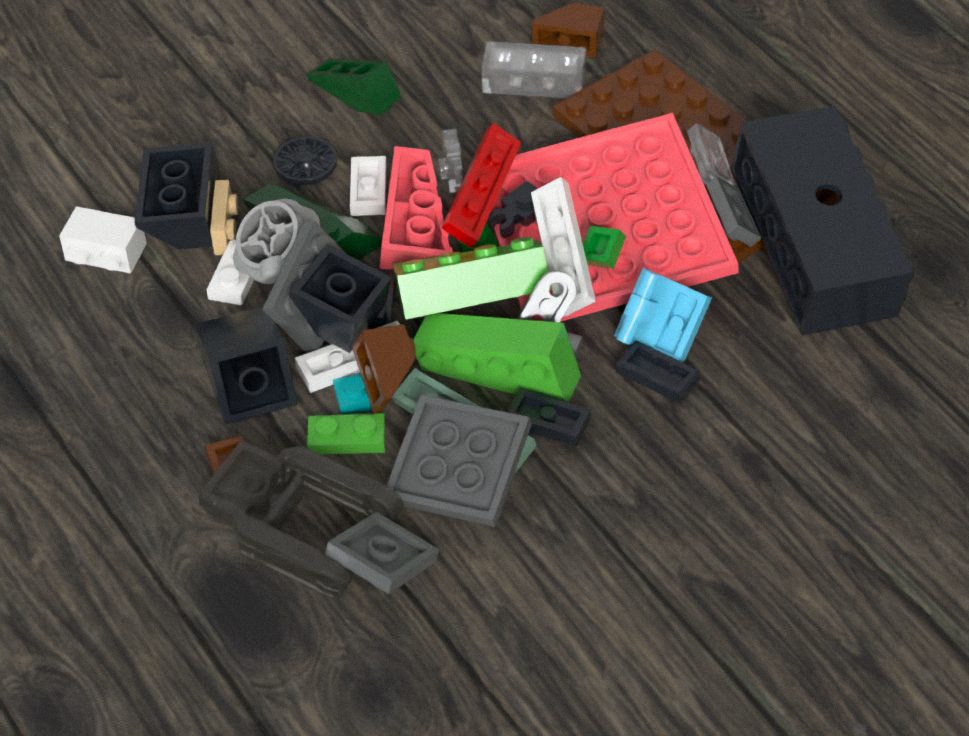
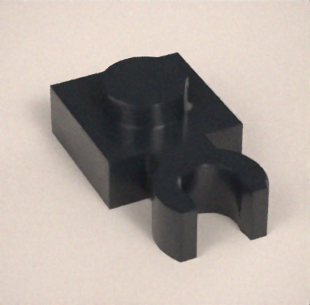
M525 181L501 200L502 209H496L490 213L487 220L488 227L492 229L497 224L504 223L499 227L500 235L502 238H507L513 234L515 225L521 223L526 228L537 220L531 192L538 188L529 181Z

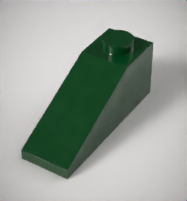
M329 58L306 74L309 81L358 112L373 113V115L384 114L392 108V103L402 97L386 61Z

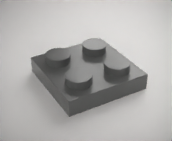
M375 512L328 541L325 555L340 563L344 568L369 581L376 588L389 594L436 563L439 549L380 513Z

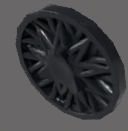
M312 136L289 140L281 145L274 154V169L277 175L286 182L296 185H312L323 181L334 172L337 166V152L332 144L324 139Z

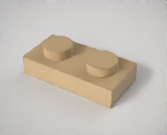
M215 180L210 227L215 255H223L230 240H236L235 219H232V215H238L237 194H231L229 180Z

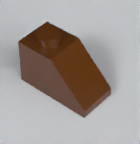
M571 3L533 19L532 48L596 58L604 35L605 7Z
M404 324L363 330L352 346L373 414H380L415 360V344L413 339L408 337Z

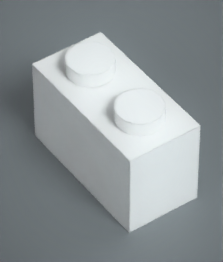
M76 206L59 237L66 261L131 273L147 244L145 233L135 227L134 217Z

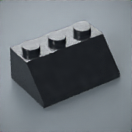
M212 143L145 148L143 150L134 221L137 229L177 249L213 247L210 227L215 180H220V169Z

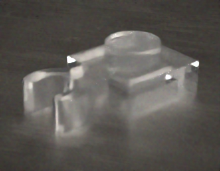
M457 129L442 130L443 158L438 159L439 176L441 180L447 179L450 193L458 192L463 182L460 160L461 148L460 142L457 140Z

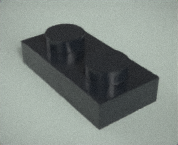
M522 388L518 390L507 413L529 417L532 424L529 432L576 447L591 419V409Z

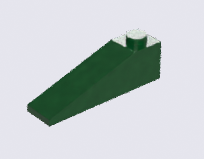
M269 183L243 199L244 204L250 210L261 203L278 199H291L303 207L312 209L319 217L320 227L347 255L357 260L362 259L382 246L383 238L362 220L276 184Z

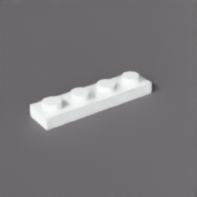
M560 177L531 192L548 272H564L575 283V297L564 314L565 317L596 302L569 183ZM558 282L552 283L553 295L557 296L561 293L562 286Z

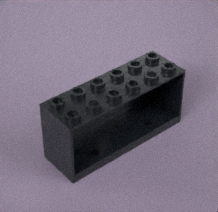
M836 106L741 122L731 171L759 231L763 246L801 335L898 317L903 301L906 300L910 281L914 277V265L911 258L906 257L901 247L899 232L897 229H893L888 219L887 207L884 201L879 200L874 189L873 177L870 173L866 172L862 164L860 149L858 146L853 145L849 136L848 124L845 119H841ZM822 189L833 190L838 193L841 202L834 206L824 205L817 200L815 193Z

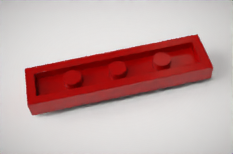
M494 123L486 130L441 229L470 248L478 242L522 142Z

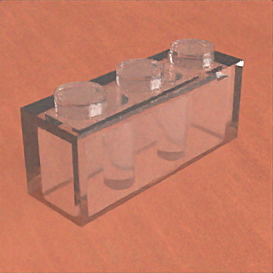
M487 41L482 63L483 93L567 98L584 87L586 48Z

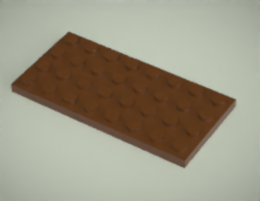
M656 49L552 106V116L578 138L673 113L710 200H712V197L706 185L715 176L739 189L731 171V165L741 122L746 120ZM822 189L817 191L815 196L820 203L832 206L837 203L838 193L830 189ZM717 213V216H718V218H719V220H720V223H721V225H722L723 222H722V220H721V218H720V215ZM727 237L738 263L764 247L761 239L750 247L739 240L733 241Z

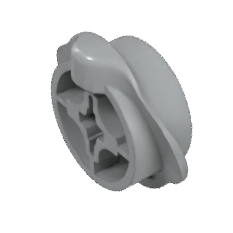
M278 199L257 205L247 213L238 228L236 248L233 253L234 266L241 273L251 276L260 283H275L303 223L315 220L320 226L318 215L312 209L303 207L291 199Z

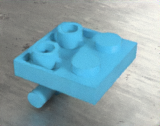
M643 268L614 336L617 337V340L629 345L637 340L684 363L712 297Z

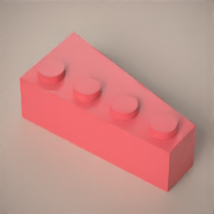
M399 146L394 148L379 269H392V263L437 257L453 252L448 241L449 233L441 229L444 223L441 198L438 197L437 181L430 150Z

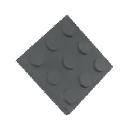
M420 395L383 493L385 502L496 527L532 425L530 418Z

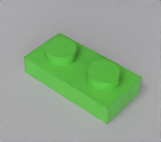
M385 413L308 416V455L385 453Z

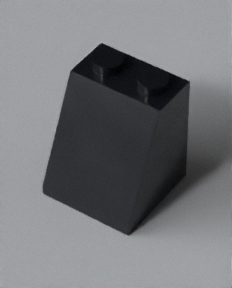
M264 306L194 324L202 359L225 425L298 405L283 337L275 322L262 310Z

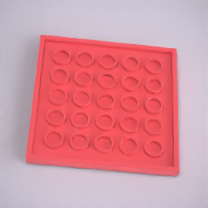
M673 113L517 154L492 208V211L502 209L501 200L525 181H529L539 189L562 177L569 183L582 243L590 226L618 229L626 235L614 269L588 265L596 302L565 317L563 316L561 321L627 304L643 268L687 287L739 273L737 259ZM537 220L527 228L518 223L515 225L513 234L507 238H502L500 235L499 227L504 223H499L493 227L499 247L511 245L512 240L524 237H532L533 241H539L542 244ZM551 286V290H549L550 295L554 296ZM531 294L516 297L521 310ZM533 315L530 320L543 321L541 315Z

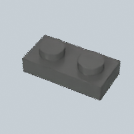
M715 176L706 186L712 197L713 207L723 222L722 227L726 236L733 241L739 240L752 247L761 239V236L740 190Z

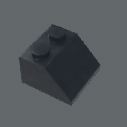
M327 244L290 290L289 296L318 337L350 353L353 344L361 332L368 330L385 307L392 277Z

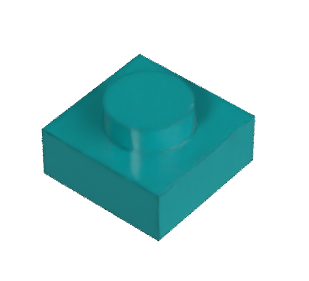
M361 374L333 379L334 392L341 415L372 411Z

